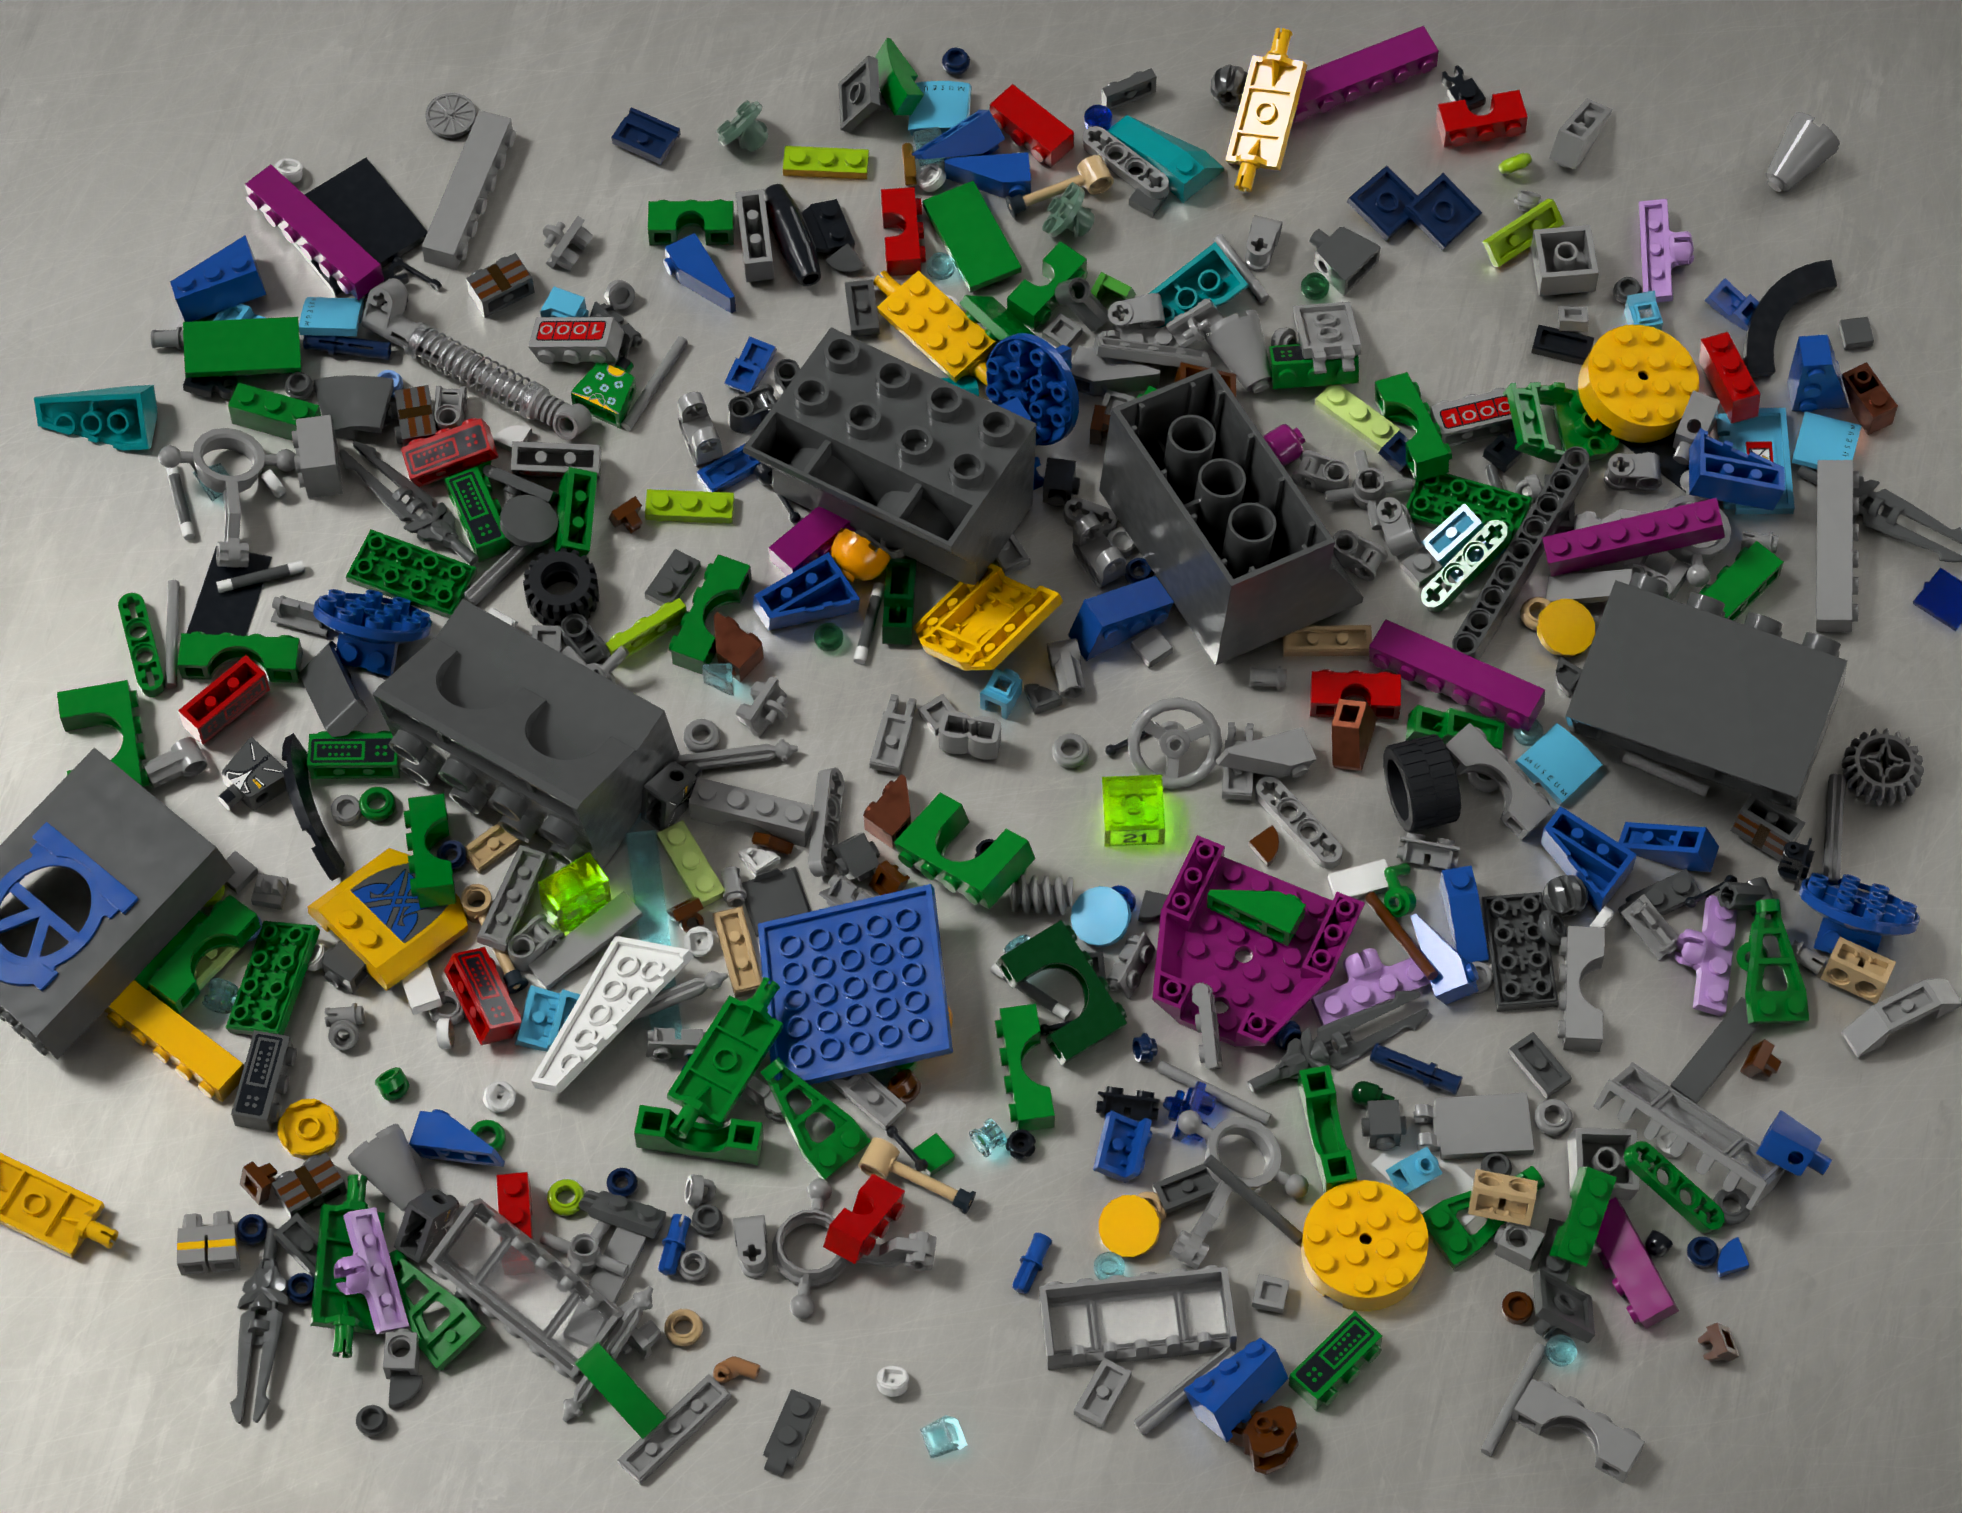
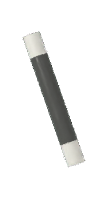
M166 467L183 537L185 540H191L195 538V533L178 467Z
M301 560L218 581L216 584L219 593L305 572Z
M874 583L853 660L857 664L862 665L866 661L885 590V585L882 583Z
M995 962L990 971L1008 983ZM1025 980L1015 987L1064 1021L1069 1018L1072 1012L1070 1009Z

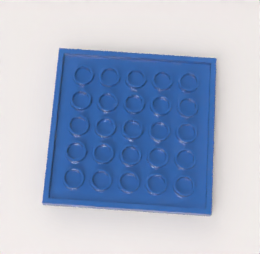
M932 884L758 924L763 978L767 977L770 979L769 984L775 981L780 986L779 991L776 992L767 1007L768 1014L783 1023V1029L770 1048L771 1063L780 1057L789 1070L809 1085L953 1053L936 897ZM781 1072L774 1076L775 1080L782 1078Z

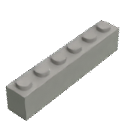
M479 110L421 246L424 262L457 270L460 260H465L468 252V241L470 237L474 238L477 232L479 215H483L486 211L487 196L489 192L494 191L497 182V172L499 169H503L508 146L512 147L515 141L516 131L513 130L511 118Z
M1818 460L1816 632H1852V622H1858V604H1852V595H1858V577H1853V568H1858L1859 550H1853V541L1859 540V524H1853V515H1859V497H1853V488H1859V471H1853V460Z

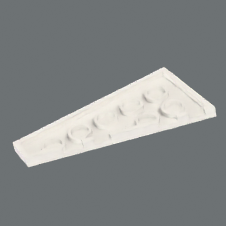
M615 936L532 1077L531 1083L537 1089L561 1093L691 961L694 956L690 950Z

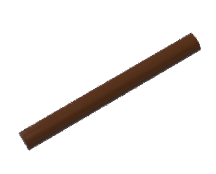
M1369 893L1365 897L1366 902L1426 978L1434 980L1438 976L1437 970L1376 893Z

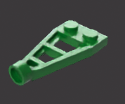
M1764 899L1756 901V915L1745 990L1748 1024L1809 1021L1807 992L1781 917L1780 900ZM1771 915V919H1766L1765 916ZM1764 936H1775L1777 938L1781 954L1779 958H1765L1763 956ZM1767 966H1779L1783 970L1787 981L1785 991H1766L1763 988V974Z
M780 1057L760 1072L766 1079L803 1158L819 1178L824 1180L871 1142L850 1115L789 1070ZM781 1072L782 1078L775 1080L774 1076ZM793 1089L800 1090L811 1101V1107L801 1115H797L787 1101V1094ZM813 1113L823 1114L835 1125L834 1132L820 1143H816L810 1138L805 1126L806 1119Z
M1533 1166L1515 1175V1177L1538 1181L1537 1192L1545 1187L1541 1175ZM1471 1191L1442 1200L1422 1213L1427 1226L1428 1236L1453 1270L1479 1254L1494 1238L1500 1226H1505L1508 1223L1487 1218L1485 1225L1476 1234H1468L1456 1218V1214L1461 1210L1469 1208Z
M396 1249L390 1252L389 1256L409 1326L413 1332L418 1333L419 1348L434 1367L442 1371L487 1327L467 1303L412 1264L402 1252ZM417 1279L429 1292L414 1305L406 1289ZM438 1301L449 1309L450 1316L434 1332H431L426 1325L423 1312L432 1303Z

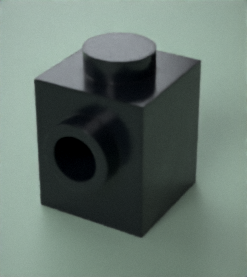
M1047 457L1043 482V502L1054 506L1065 505L1067 501L1073 498V495L1079 494L1080 478L1076 477V461Z

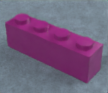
M818 506L768 547L769 560L788 576L828 552L831 555V546L841 528H846L855 532V529L850 526V521Z
M1616 1197L1612 1198L1608 1202L1596 1238L1602 1250L1597 1255L1606 1270L1609 1268L1613 1270L1616 1278L1612 1280V1283L1620 1297L1626 1295L1631 1305L1627 1306L1626 1309L1634 1323L1640 1322L1648 1329L1679 1312V1309L1622 1204Z

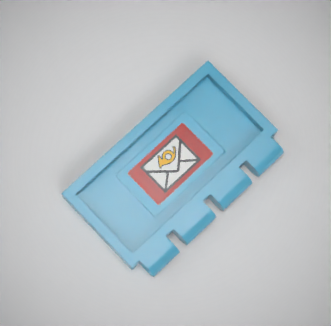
M1759 408L1758 417L1732 424L1726 413L1718 414L1716 419L1717 434L1721 436L1718 438V441L1724 443L1727 440L1733 443V448L1749 455L1750 452H1753L1784 467L1785 491L1773 511L1723 501L1724 509H1734L1735 515L1793 514L1795 506L1786 408Z

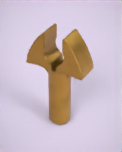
M910 143L902 145L905 185H916L915 156L912 155L914 152L913 146Z

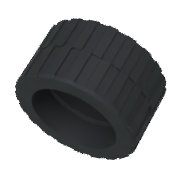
M1432 734L1388 745L1383 754L1384 777L1391 805L1403 829L1406 832L1413 833L1456 822L1461 814V794L1455 766L1443 740L1438 735Z

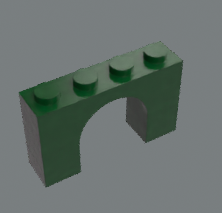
M1062 920L1002 955L996 962L1011 988L1047 969L1066 971L1075 977L1081 985L1084 994V1006L1080 1016L1050 1034L1045 1040L1061 1066L1121 1030L1127 1024L1125 1020L1127 1015L1124 1008L1119 1002L1114 1003L1109 995L1110 987L1102 976H1097L1092 968L1094 966L1092 958L1085 950L1081 951L1075 942L1077 941V936L1070 925L1065 926Z

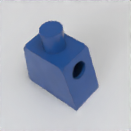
M1782 1110L1779 1111L1767 1130L1756 1152L1760 1157L1797 1176H1801L1807 1166L1824 1175L1832 1162L1831 1158L1817 1151L1822 1140L1821 1137Z

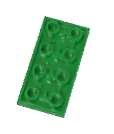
M974 181L922 201L926 214L970 293L1022 272L1018 259Z
M965 295L960 302L961 306L966 310L965 315L973 322L981 323L986 328L985 333L995 341H1001L1017 333L1035 335L992 296Z
M298 317L183 322L185 378L301 372Z
M1445 473L1415 482L1406 507L1409 510L1413 523L1436 529L1465 503L1484 525L1495 519L1505 522L1511 531L1512 541L1529 513L1533 498ZM1495 530L1492 533L1498 539L1502 537L1501 532Z
M370 529L346 575V581L369 590L379 591L391 598L402 597L411 601L410 605L450 618L462 599L465 598L464 593L470 588L477 574V567Z
M263 921L226 1025V1029L230 1033L253 1035L254 1030L279 1035L285 1034L321 931L316 925Z

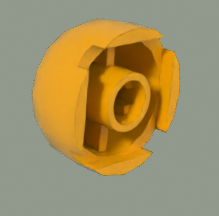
M841 528L831 546V556L847 580L853 583L854 579L867 581L879 576L889 563L890 555L880 547L875 552L876 548L870 544L871 541L849 529Z

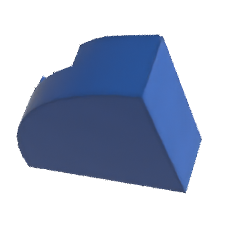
M1739 1237L1732 1239L1722 1248L1717 1263L1718 1277L1749 1268V1262Z

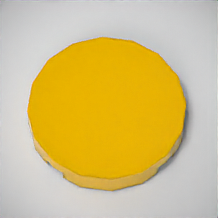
M1559 599L1548 604L1540 612L1537 635L1541 644L1550 653L1571 658L1583 653L1592 644L1595 636V622L1590 611L1583 604L1573 599Z
M301 1099L290 1104L285 1109L286 1112L282 1117L280 1116L277 1134L283 1148L290 1155L300 1159H308L314 1155L320 1156L325 1152L328 1153L335 1146L339 1137V1121L334 1110L320 1100Z
M1122 1195L1111 1200L1103 1208L1099 1218V1234L1103 1244L1112 1253L1122 1257H1139L1148 1253L1157 1244L1159 1239L1161 1219L1157 1209L1148 1200L1136 1195Z

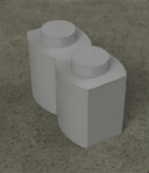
M943 712L938 730L939 748L951 754L969 753L979 759H996L1001 743V723L990 717L979 716L971 718L962 712Z

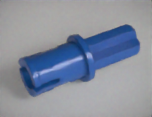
M682 1214L672 1215L667 1237L662 1240L664 1248L659 1261L658 1271L665 1276L676 1273L681 1253L686 1250L685 1239L691 1225V1219L684 1216L681 1227H679Z
M1034 1233L1025 1256L1020 1258L1021 1265L1012 1283V1288L1016 1292L1022 1294L1029 1293L1038 1271L1043 1270L1044 1265L1042 1262L1049 1246L1052 1244V1240L1042 1233Z

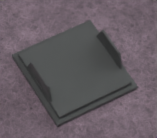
M796 867L782 871L777 868L759 873L754 879L742 883L743 889L747 892L744 904L756 937L759 936V923L811 912Z

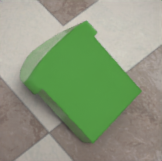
M1103 272L1100 273L1091 289V293L1098 301L1105 292L1122 300L1132 299L1136 295L1132 287Z

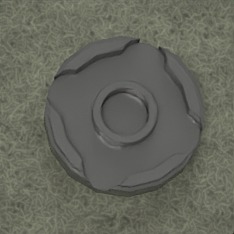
M518 495L509 499L503 506L500 514V528L506 538L514 544L522 547L528 545L532 546V548H539L548 544L555 536L558 526L557 514L551 505L543 499L531 495Z

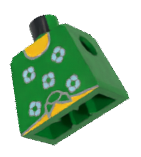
M620 357L614 367L607 363H597L571 391L572 405L582 404L588 408L591 416L621 429V423L627 416L636 394L635 377L630 374L634 364L624 357Z

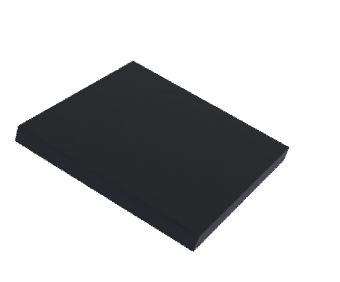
M367 157L304 194L379 262L381 268L392 262L394 257H400L422 244L428 232ZM294 243V246L333 294L337 296L343 292L337 280L332 276L327 277L320 269L319 264L314 259L311 261L307 259L301 251V247Z

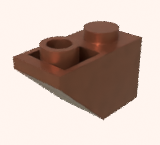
M1866 362L1843 373L1841 377L1852 413L1865 432L1870 435L1893 424L1898 405Z
M716 612L714 615L718 666L741 683L763 660L762 642L755 634H747L733 618L729 616L724 617L719 612Z
M1339 699L1332 722V763L1334 768L1362 771L1377 722V717L1367 702Z
M902 774L895 781L891 780L885 786L879 800L876 803L874 801L871 802L863 814L865 830L892 849L895 847L894 842L911 824L906 777Z

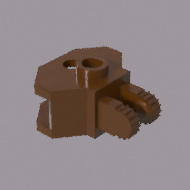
M1281 1405L1265 1412L1256 1411L1246 1423L1240 1421L1231 1431L1233 1437L1228 1442L1243 1447L1244 1453L1251 1457L1254 1470L1265 1475L1285 1468L1299 1445L1295 1432L1297 1423L1291 1408ZM1284 1449L1286 1450L1284 1453L1278 1454V1452H1281Z

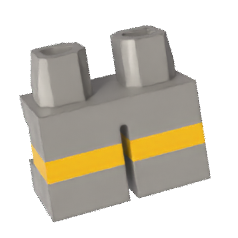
M229 1211L213 1213V1226H202L201 1214L184 1215L182 1228H178L177 1266L181 1275L209 1273V1265L212 1272L241 1270L237 1230Z

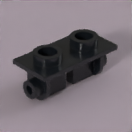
M1809 838L1807 845L1788 842L1783 849V855L1777 872L1780 877L1796 882L1793 889L1795 891L1797 890L1799 880L1803 881L1807 878L1815 853V851L1809 850L1812 838Z
M1110 1086L1105 1087V1092L1098 1091V1095H1104V1100L1097 1101L1096 1113H1101L1102 1117H1105L1110 1111L1124 1116V1110L1127 1107L1131 1108L1130 1118L1133 1120L1141 1121L1144 1118L1158 1120L1159 1109L1153 1108L1154 1102H1160V1099H1154L1155 1092L1136 1090V1096L1123 1094L1124 1088Z

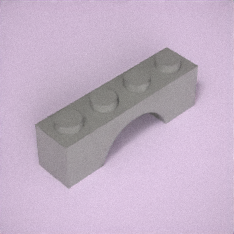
M1469 723L1446 744L1458 776L1469 772H1477L1487 775L1498 784L1504 796V810L1500 819L1520 840L1527 836L1552 812L1553 808L1550 806L1546 796L1536 792L1529 785L1527 777L1508 763L1506 755L1501 750L1495 749L1487 741L1485 733L1478 727H1474Z
M697 777L689 800L690 817L693 820L717 826L727 821L747 822L765 829L777 838L802 847H806L811 833L813 805Z
M1568 926L1566 937H1561L1559 954L1565 955V964H1560L1559 982L1564 983V992H1559L1558 1010L1564 1011V1020L1558 1021V1038L1563 1039V1050L1600 1052L1603 1041V1011L1593 1007L1585 1000L1579 983L1588 973L1602 967L1605 928Z
M1533 1378L1515 1406L1511 1419L1537 1435H1541L1546 1430L1559 1426L1579 1430L1589 1438L1595 1449V1468L1624 1483L1637 1461L1645 1443L1635 1431L1629 1428L1622 1429L1618 1427L1605 1414L1600 1412L1593 1413L1586 1409L1580 1400L1571 1396L1565 1397L1556 1392V1388L1546 1381L1539 1382Z

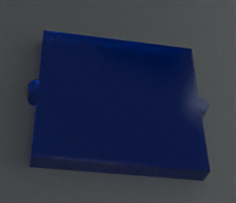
M1939 568L1931 580L1924 583L1923 590L1915 598L1913 604L1952 630L1957 631L1962 624V581L1944 569Z

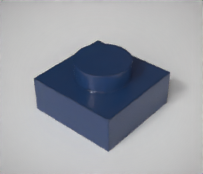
M1400 431L1378 452L1398 472L1407 465L1406 442L1409 440Z

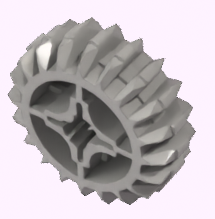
M1876 728L1871 731L1870 735L1863 732L1860 734L1859 739L1854 738L1851 741L1850 747L1848 746L1845 750V758L1842 760V768H1844L1842 775H1844L1845 779H1849L1847 782L1848 789L1856 788V797L1862 794L1865 795L1866 804L1871 799L1876 800L1878 807L1882 805L1883 801H1886L1890 807L1894 805L1895 799L1902 803L1905 801L1906 796L1911 797L1914 794L1915 788L1919 787L1922 781L1921 777L1924 773V768L1921 765L1923 758L1917 755L1918 746L1909 747L1910 737L1904 740L1900 739L1899 731L1894 736L1889 735L1888 728L1883 731V734H1879ZM1879 751V753L1874 755L1868 754L1871 752ZM1881 760H1883V767L1885 771L1884 775L1882 774L1883 768H1881ZM1898 778H1902L1901 780L1894 783H1886L1889 780H1898Z

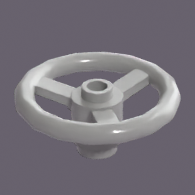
M1180 697L1162 699L1145 708L1133 722L1128 737L1129 759L1137 773L1152 785L1167 789L1190 787L1206 778L1217 764L1216 759L1219 757L1222 749L1221 729L1213 714L1198 702ZM1180 709L1192 712L1203 723L1185 730L1180 723L1175 721H1169L1160 726L1151 719L1164 711ZM1142 731L1157 738L1162 752L1167 756L1165 776L1155 773L1143 760L1139 743ZM1209 735L1210 748L1207 758L1195 771L1186 776L1178 777L1179 757L1188 751L1190 742Z

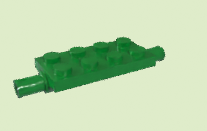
M764 977L752 998L740 1001L729 995L667 1093L668 1100L683 1107L669 1127L670 1131L675 1135L681 1132L679 1137L685 1139L698 1117H702L719 1127L725 1122L783 1029V1023L772 1018L768 1014L767 1009L776 992L780 989V986L775 981L769 984L770 979Z
M356 1174L348 1176L346 1201L341 1205L323 1204L320 1214L310 1326L335 1330L332 1355L338 1358L339 1353H342V1358L352 1357L353 1332L373 1334L375 1331L366 1297L361 1293L346 1295L340 1292L336 1283L346 1282V1277L334 1279L335 1263L342 1259V1257L353 1256V1249L343 1215L350 1211L368 1209V1204L365 1202L368 1178L361 1175L360 1180H358V1175ZM377 1212L383 1231L385 1213Z

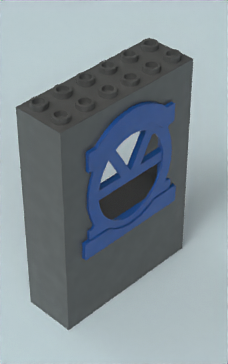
M95 747L0 845V905L3 899L11 893L29 908L1 919L0 934L38 920L27 957L11 953L0 941V1019L4 1022L6 1020L17 1034L23 1039H28L31 1045L43 1056L50 1053L57 1060L235 873L215 845ZM46 867H66L79 873L85 878L91 891V909L81 931L78 933L19 882L26 875ZM49 926H51L69 943L60 950L41 957L40 954Z

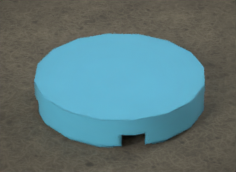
M1098 886L1086 890L1077 898L1072 907L1070 918L1072 929L1081 940L1089 945L1103 948L1114 945L1124 937L1132 915L1130 905L1122 894L1110 887Z

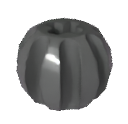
M1226 65L1218 69L1211 79V93L1214 99L1223 106H1238L1241 102L1248 73L1240 66Z
M1562 875L1550 880L1544 888V905L1547 910H1554L1561 918L1576 915L1584 910L1587 905L1588 890L1583 881L1577 876Z

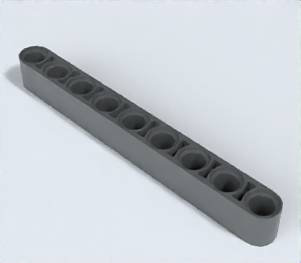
M1575 446L1564 452L1454 636L1452 649L1461 652L1460 650L1463 648H1470L1472 650L1464 654L1480 660L1545 551L1542 537L1555 534L1589 477V454L1584 448ZM1574 463H1580V464H1582L1581 466H1578V467L1571 466V464H1574ZM1567 486L1568 488H1567V489H1564V490H1561V489H1558L1557 487ZM1546 509H1554V510H1555V511L1550 512V513L1544 512V510H1546ZM1532 532H1540V533H1541V534L1538 535V536L1530 535V533H1532ZM1518 555H1526V556H1527V557L1524 558V559H1518V558H1516V556H1518ZM1505 578L1513 579L1511 582H1503L1502 580ZM1491 601L1499 602V604L1495 606L1489 605L1488 603ZM1480 624L1486 626V627L1483 628V629H1476V628H1474V626L1480 625Z

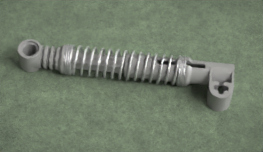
M395 278L388 279L370 290L362 318V326L401 346L410 357L414 359L421 358L423 364L429 361L431 368L436 366L437 371L444 370L446 376L452 374V379L459 378L461 384L467 382L469 388L475 385L476 392L482 390L484 396L490 394L491 400L498 397L499 404L505 402L506 408L513 406L514 412L520 411V415L527 419H538L551 427L553 426L555 433L561 439L571 440L591 426L592 416L584 405L565 403L563 400L551 395L548 388L536 381L530 382V378L522 377L521 373H515L513 369H507V366L500 365L498 361H492L489 356L484 357L483 353H477L474 348L469 349L466 344L461 345L459 340L454 341L451 336L446 337L445 333H439L436 328L426 323H416L404 317L403 313L408 292L400 280ZM485 359L490 360V363L486 365ZM493 363L498 365L495 369L493 368ZM500 367L505 368V371L501 373ZM508 371L513 372V375L509 377ZM516 375H519L521 379L516 381ZM525 379L529 382L526 385L523 384V380ZM478 383L482 385L479 389H477ZM485 388L490 389L487 393H485ZM493 391L498 393L495 397H492ZM516 404L520 405V407L517 410L515 408Z

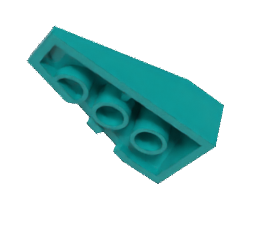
M1128 115L1107 130L1164 173L1169 180V191L1183 203L1224 171V167L1205 150Z
M1214 242L1150 293L1161 295L1165 324L1161 327H1164L1167 323L1174 320V317L1181 313L1184 314L1204 299L1210 298L1216 307L1228 303L1245 290L1249 284L1218 244Z
M154 385L123 386L34 397L37 423L40 427L67 435L75 434L88 438V441L102 442L112 445L113 448L119 450L150 449L152 446L158 415Z

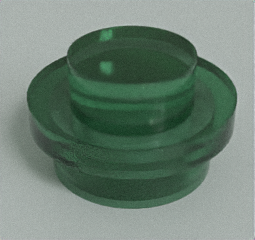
M1310 273L1301 282V292L1310 300L1323 299L1329 292V282L1321 273Z
M824 623L814 633V642L823 651H834L843 643V632L834 623Z

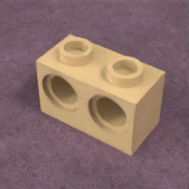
M1839 937L1820 979L1877 1004L1896 961Z
M1476 1169L1468 1214L1530 1226L1536 1201L1538 1181Z

